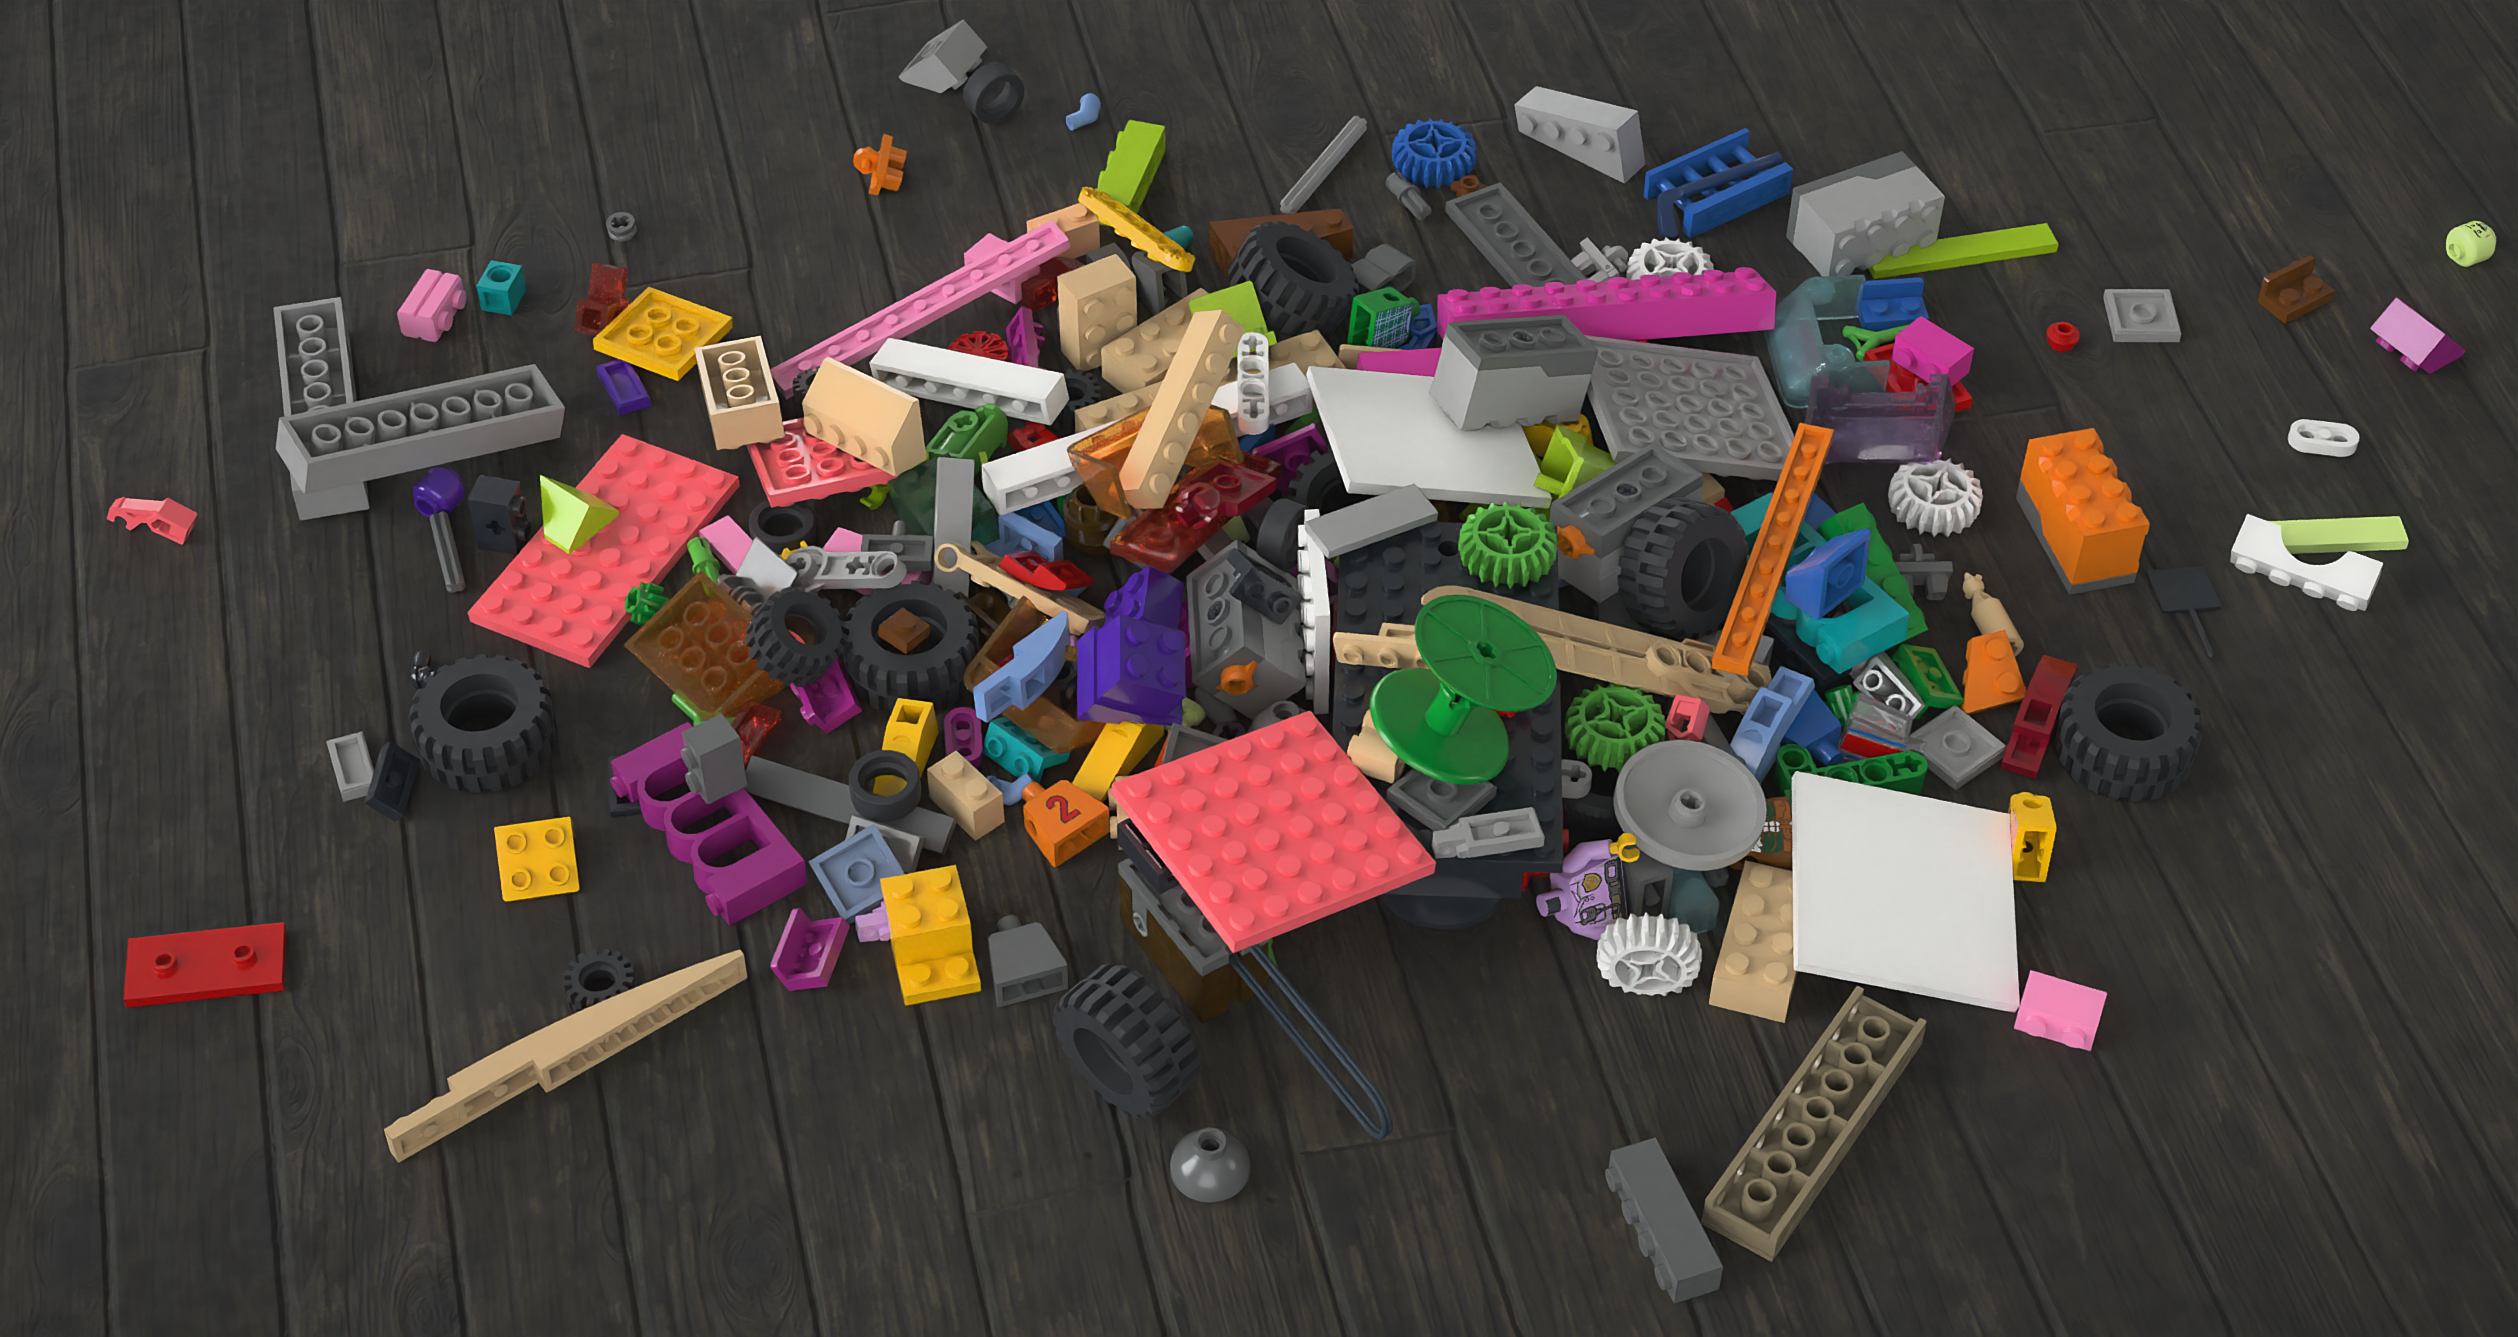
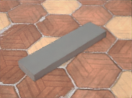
M939 457L937 459L932 583L941 585L944 591L950 589L955 593L962 592L968 598L969 573L962 569L944 572L937 567L934 556L937 548L947 543H958L965 548L966 552L970 553L975 460ZM949 547L945 552L944 559L950 567L956 565L958 556L956 551Z

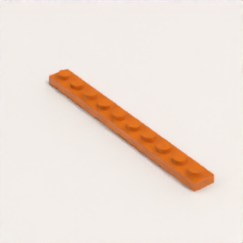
M1799 423L1712 657L1713 669L1748 676L1833 441V429Z

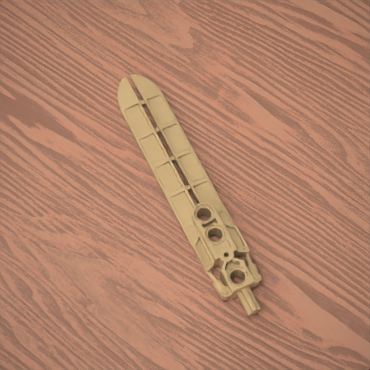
M1446 585L1428 591L1421 598V604L1426 605L1435 598L1455 594L1475 596L1491 601L1519 616L1538 633L1550 650L1556 669L1636 689L1640 687L1641 690L1675 698L1676 694L1699 698L1710 707V712L1725 714L1728 710L1745 715L1760 687L1767 689L1772 681L1769 666L1759 664L1756 660H1753L1748 676L1713 669L1712 657L1716 646L1687 638L1682 642L1461 586Z

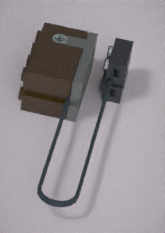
M1127 818L1117 823L1118 845L1129 857L1118 863L1120 921L1203 1024L1228 1011L1229 1002L1235 999L1244 1003L1257 996L1364 1129L1377 1139H1383L1391 1135L1393 1129L1392 1117L1383 1096L1268 956V940L1233 953L1132 820ZM1268 974L1367 1093L1378 1112L1382 1129L1372 1121L1267 992Z

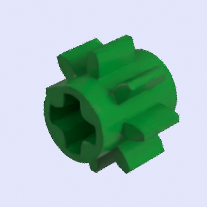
M641 582L640 588L633 587L630 589L625 599V610L632 613L631 622L653 627L655 621L661 622L665 619L669 611L670 602L667 597L662 596L664 587L650 582L648 584Z
M1846 684L1824 692L1827 701L1823 702L1838 719L1841 727L1861 720L1859 711L1865 710L1866 707L1861 690L1853 692L1851 685Z

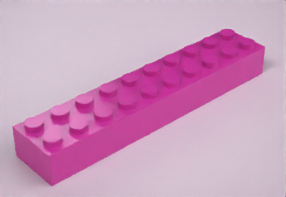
M1747 267L1737 268L1735 272L1727 273L1719 270H1707L1701 275H1691L1686 272H1677L1672 274V277L1662 278L1657 275H1643L1640 279L1636 280L1613 277L1608 282L1597 283L1594 280L1584 279L1577 281V284L1564 285L1560 282H1548L1544 287H1532L1525 284L1514 285L1512 289L1500 290L1496 287H1484L1479 292L1454 289L1448 291V294L1438 295L1437 333L1444 340L1448 322L1565 315L1584 335L1628 341L1771 330L1775 326L1776 291L1756 270Z

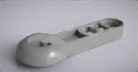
M808 546L793 552L785 560L800 573L792 590L796 587H804L805 592L808 593L810 590L817 592L821 589L891 588L898 585L904 579L907 570L906 565L899 557L889 551L826 552L820 547ZM895 564L890 573L882 576V572L887 566Z

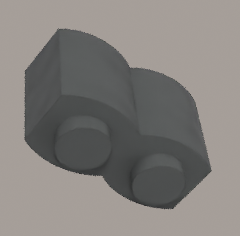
M1382 244L1371 249L1365 259L1351 264L1353 273L1358 278V295L1386 287H1391L1401 292L1415 279L1416 260L1388 244Z

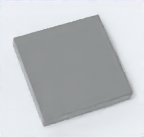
M2105 289L2103 299L2114 342L2180 341L2181 330L2170 289Z
M1953 705L1913 732L1903 742V745H1906L1905 750L1910 751L1912 749L1924 753L1928 768L1954 790H1957L2002 759L2007 748L2004 743L1956 705Z

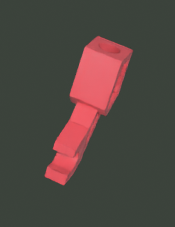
M122 497L115 500L109 509L107 519L114 522L117 516H120L127 521L126 529L129 530L134 529L140 523H147L151 531L183 545L194 528L198 513L170 498H166L163 501Z
M1676 694L1665 726L1669 740L1702 741L1710 707L1702 699ZM1684 721H1688V730L1682 733V725Z

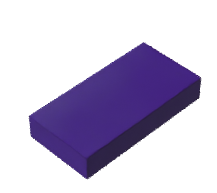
M618 359L596 366L597 375L620 416L652 406L650 396L631 363Z

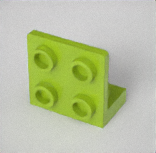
M1251 281L1222 289L1188 302L1192 316H1194L1195 312L1224 310L1245 328L1243 334L1250 332L1260 333L1267 338L1268 347L1277 344L1274 331L1267 330ZM1238 346L1232 358L1237 357ZM1251 348L1250 352L1256 351V349Z

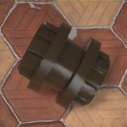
M1086 482L1074 488L1063 503L1064 531L1068 543L1082 554L1088 556H1101L1111 552L1112 550L1104 546L1103 543L1123 512V499L1113 492L1110 486L1101 482Z

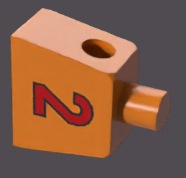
M1060 780L1047 790L1038 782H1031L1022 792V799L1026 801L1023 807L1026 831L1054 868L1110 832L1109 808L1067 780Z

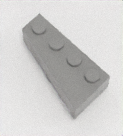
M1538 86L1534 87L1515 104L1519 132L1622 183H1626L1646 164L1637 110Z

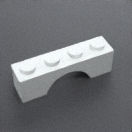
M2249 514L2246 515L2236 538L2230 562L2234 563L2235 567L2243 572L2253 574L2256 571L2269 576L2268 578L2276 584L2282 586L2292 584L2303 588L2302 591L2311 597L2322 598L2325 596L2336 600L2340 607L2351 611H2356L2357 609L2366 611L2383 567L2382 562L2352 551H2348L2337 561L2326 565L2303 563L2294 558L2285 548L2281 537L2280 525Z

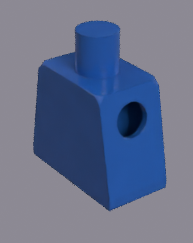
M1813 689L1779 743L1780 748L1787 744L1801 745L1810 753L1813 762L1819 761L1824 767L1838 765L1843 760V754L1837 749L1841 724Z

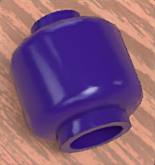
M441 467L429 469L413 488L415 507L420 513L429 518L431 514H438L441 511L446 512L449 516L465 497V488L460 475L452 469Z

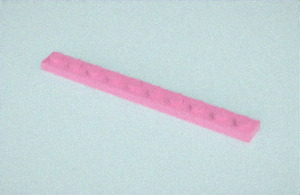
M1051 220L770 369L773 383L787 400L794 396L793 379L797 378L799 373L805 374L807 369L815 371L816 367L821 366L823 360L828 357L851 366L879 351L888 338L899 340L1070 249L1069 239Z

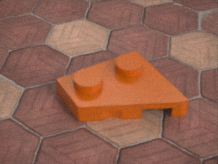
M2005 629L1970 639L1967 642L1966 650L1968 665L1963 676V685H1965L1964 701L1960 705V709L1967 715L2023 701L2027 690Z

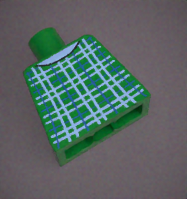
M1391 287L1353 297L1347 345L1397 348L1406 342L1409 337L1411 319L1420 314L1421 309L1418 301L1413 297H1405Z

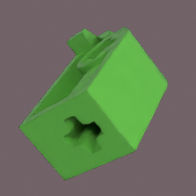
M987 403L975 409L976 412L960 411L952 415L925 448L929 453V472L931 477L937 478V459L939 457L975 460V477L980 470L978 452L985 451L987 459H989L998 446L1004 448L1007 445L1008 421L1005 412L997 405Z

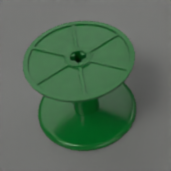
M1457 594L1441 596L1423 606L1415 622L1414 634L1421 657L1429 669L1405 668L1384 676L1371 693L1370 714L1374 726L1385 744L1400 759L1414 769L1434 779L1452 784H1479L1496 777L1505 767L1509 757L1510 743L1508 733L1502 719L1495 710L1519 712L1533 709L1544 703L1556 686V665L1550 650L1538 633L1513 612L1496 603L1475 596Z

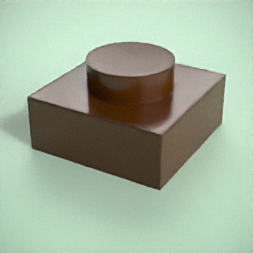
M901 608L879 625L878 636L906 654L929 636L930 625L906 609Z

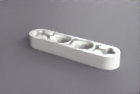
M1250 332L1243 334L1238 344V426L1242 432L1256 435L1265 432L1269 426L1268 340L1260 333ZM1251 348L1256 349V355H1250ZM1248 369H1258L1261 372L1258 374H1248L1245 371ZM1248 392H1258L1262 395L1259 397H1248L1245 394ZM1250 411H1257V418H1250Z

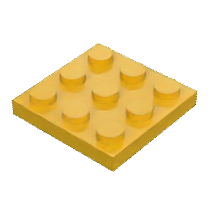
M648 287L593 339L594 350L679 381L697 363L694 348L717 344L733 328L732 317Z

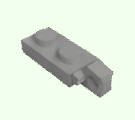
M1529 807L1459 818L1457 824L1449 826L1450 829L1433 831L1432 849L1435 858H1451L1456 855L1458 858H1471L1544 846L1545 837L1535 809Z

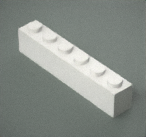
M893 338L887 339L869 363L874 379L908 395L977 409L987 403L994 404L1003 410L1006 416L1052 425L1069 401L1066 382L1062 373Z

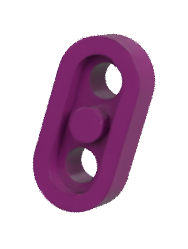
M955 708L947 713L944 719L946 757L957 751L973 767L978 768L983 761L981 719L976 717V711L971 708Z

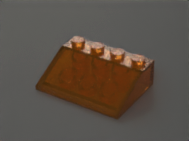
M701 570L624 644L626 649L705 721L721 713L726 719L734 717L776 695L785 687V685L781 684V680L776 678L773 681L768 678L769 673L765 670L761 672L756 667L758 664L757 660H751L748 654L752 648L746 646L745 639L749 635L746 633V630L753 616Z

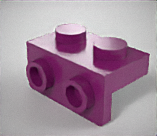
M839 658L816 683L811 685L806 683L803 687H795L794 683L790 684L794 694L803 703L800 711L804 719L811 726L816 724L826 734L863 711L843 663Z
M801 908L792 909L772 959L771 969L788 991L828 986L850 926L843 917L810 921Z

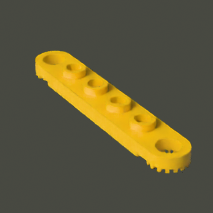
M1082 187L1078 201L1097 214L1100 222L1113 226L1116 234L1132 240V246L1147 251V256L1150 259L1179 271L1191 272L1195 257L1190 253H1186L1183 247L1121 202L1112 200L1111 195H1108V193H1103L1104 191H1099L1098 193L1096 188L1094 190L1092 187Z

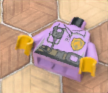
M1624 833L1615 843L1611 839L1578 844L1563 860L1562 873H1550L1552 891L1537 896L1536 903L1541 915L1546 917L1555 914L1556 919L1567 925L1573 933L1594 940H1600L1601 934L1606 931V926L1615 924L1617 918L1628 920L1621 860L1634 862L1639 858V849H1624L1627 845L1636 844V837L1631 833Z

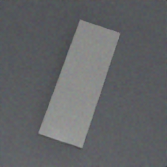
M1414 483L1305 522L1304 529L1329 559L1436 521L1438 511Z

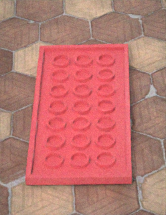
M622 434L576 487V489L595 495L619 510L620 516L570 555L545 539L544 527L542 526L468 611L470 622L591 668L631 619L632 613L625 610V599L630 589L633 587L640 588L641 582L647 584L650 582L656 585L661 583L688 550V542L699 536V530L707 527L740 487L739 477Z

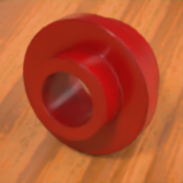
M2057 322L2048 327L2046 338L2052 349L2059 352H2067L2072 350L2079 342L2080 332L2068 322Z

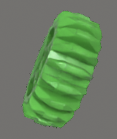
M1506 501L1503 506H1496L1491 502L1488 510L1478 507L1475 515H1468L1466 523L1462 525L1460 530L1458 550L1460 551L1463 566L1468 567L1470 575H1479L1481 583L1488 580L1493 581L1495 588L1500 583H1504L1511 589L1514 583H1519L1525 587L1529 580L1538 582L1541 575H1548L1551 565L1556 560L1558 539L1556 538L1553 523L1547 522L1545 514L1536 515L1534 507L1523 509L1521 502L1517 506H1509Z
M1612 682L1609 683L1607 688H1603L1596 683L1593 691L1583 689L1580 697H1574L1571 707L1566 712L1564 733L1566 734V739H1568L1569 749L1576 751L1578 760L1587 759L1589 767L1599 764L1604 772L1608 767H1614L1620 773L1625 763L1635 753L1647 746L1664 741L1666 721L1664 720L1665 716L1662 715L1661 705L1654 704L1652 695L1642 696L1640 687L1632 691L1628 689V686L1624 685L1622 688L1615 687Z

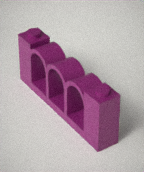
M687 722L612 760L611 765L614 777L610 778V782L618 797L626 796L631 803L639 802L642 816L648 825L665 831L667 845L671 854L679 861L692 864L694 879L698 888L708 894L705 896L711 912L715 916L720 914L727 924L731 926L807 885L805 861L744 788L708 805L699 793L693 794L692 791L672 801L654 800L660 794L686 781L685 774L689 771L682 759L680 750L684 748L682 732L692 727ZM723 807L733 816L698 834L680 832L685 827ZM751 839L760 849L726 867L706 865L713 859Z

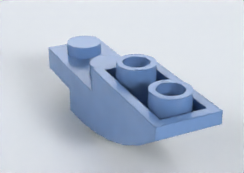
M1060 612L1014 645V659L973 688L977 718L989 722L1012 704L1024 710L1051 685L1064 666L1069 654L1071 638L1068 613Z
M1780 666L1767 689L1760 687L1730 744L1734 753L1745 760L1746 763L1744 765L1751 771L1759 784L1762 783L1777 758L1780 749L1779 743L1815 687L1813 678Z

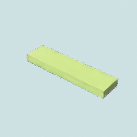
M2400 516L2268 521L2281 526L2282 541L2290 554L2402 550L2407 548L2409 542Z

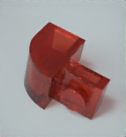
M1064 257L1051 258L1040 264V273L1021 283L1022 307L1031 309L1032 313L1056 300L1059 302L1057 276L1085 265L1077 260Z
M598 262L592 264L589 296L578 299L574 332L597 336L628 307L629 299L625 298L627 268Z

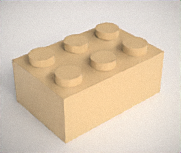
M1117 254L1057 276L1061 351L1077 370H1083V373L1102 365V347L1137 327L1136 276Z

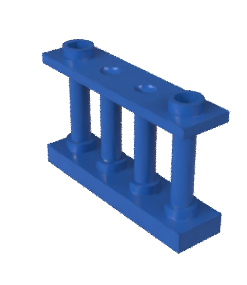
M1744 128L1646 172L1643 197L1648 200L1686 182L1690 183L1703 178L1702 175L1711 171L1718 173L1730 169L1726 164L1735 160H1739L1744 164L1757 159L1747 151L1750 131ZM1784 162L1776 167L1754 173L1756 176L1747 180L1740 178L1728 182L1731 187L1725 190L1718 191L1715 188L1703 191L1701 193L1706 198L1693 203L1688 197L1675 201L1674 203L1684 211L1682 232L1691 239L1789 194L1793 168Z

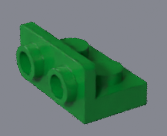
M1902 644L1891 657V660L1909 680L1925 704V707L1914 719L1918 720L1929 706L1949 709L1953 705L1959 707L1964 701L1935 649Z

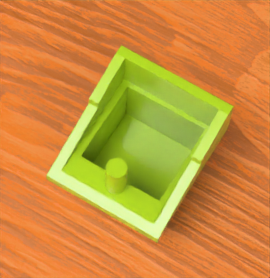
M1557 425L1540 465L1541 473H1538L1533 486L1550 492L1552 497L1551 503L1618 464V462L1613 461L1611 454L1586 443L1587 436ZM1551 503L1549 508L1546 509L1535 508L1536 514L1546 515L1547 522H1550Z

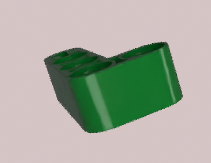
M1787 744L1778 751L1773 781L1780 797H1783L1784 790L1792 789V777L1796 771L1920 796L1928 764L1921 754L1905 751L1816 769L1806 748L1797 744Z

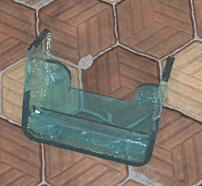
M1864 275L1812 277L1805 280L1776 304L1774 329L1764 330L1780 396L1786 405L1793 408L1883 404L1890 368L1889 360L1855 362L1852 351L1840 344H1823L1817 320L1859 318L1865 283Z

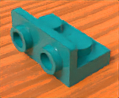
M1020 712L990 721L982 746L983 754L1017 778L1028 772L1035 782L1040 783L1045 768L1068 761L1071 752L1070 747Z

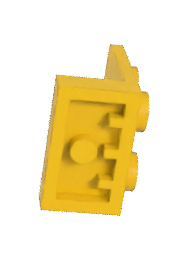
M571 817L494 827L502 895L505 902L574 893L580 890L573 840L575 838V830Z

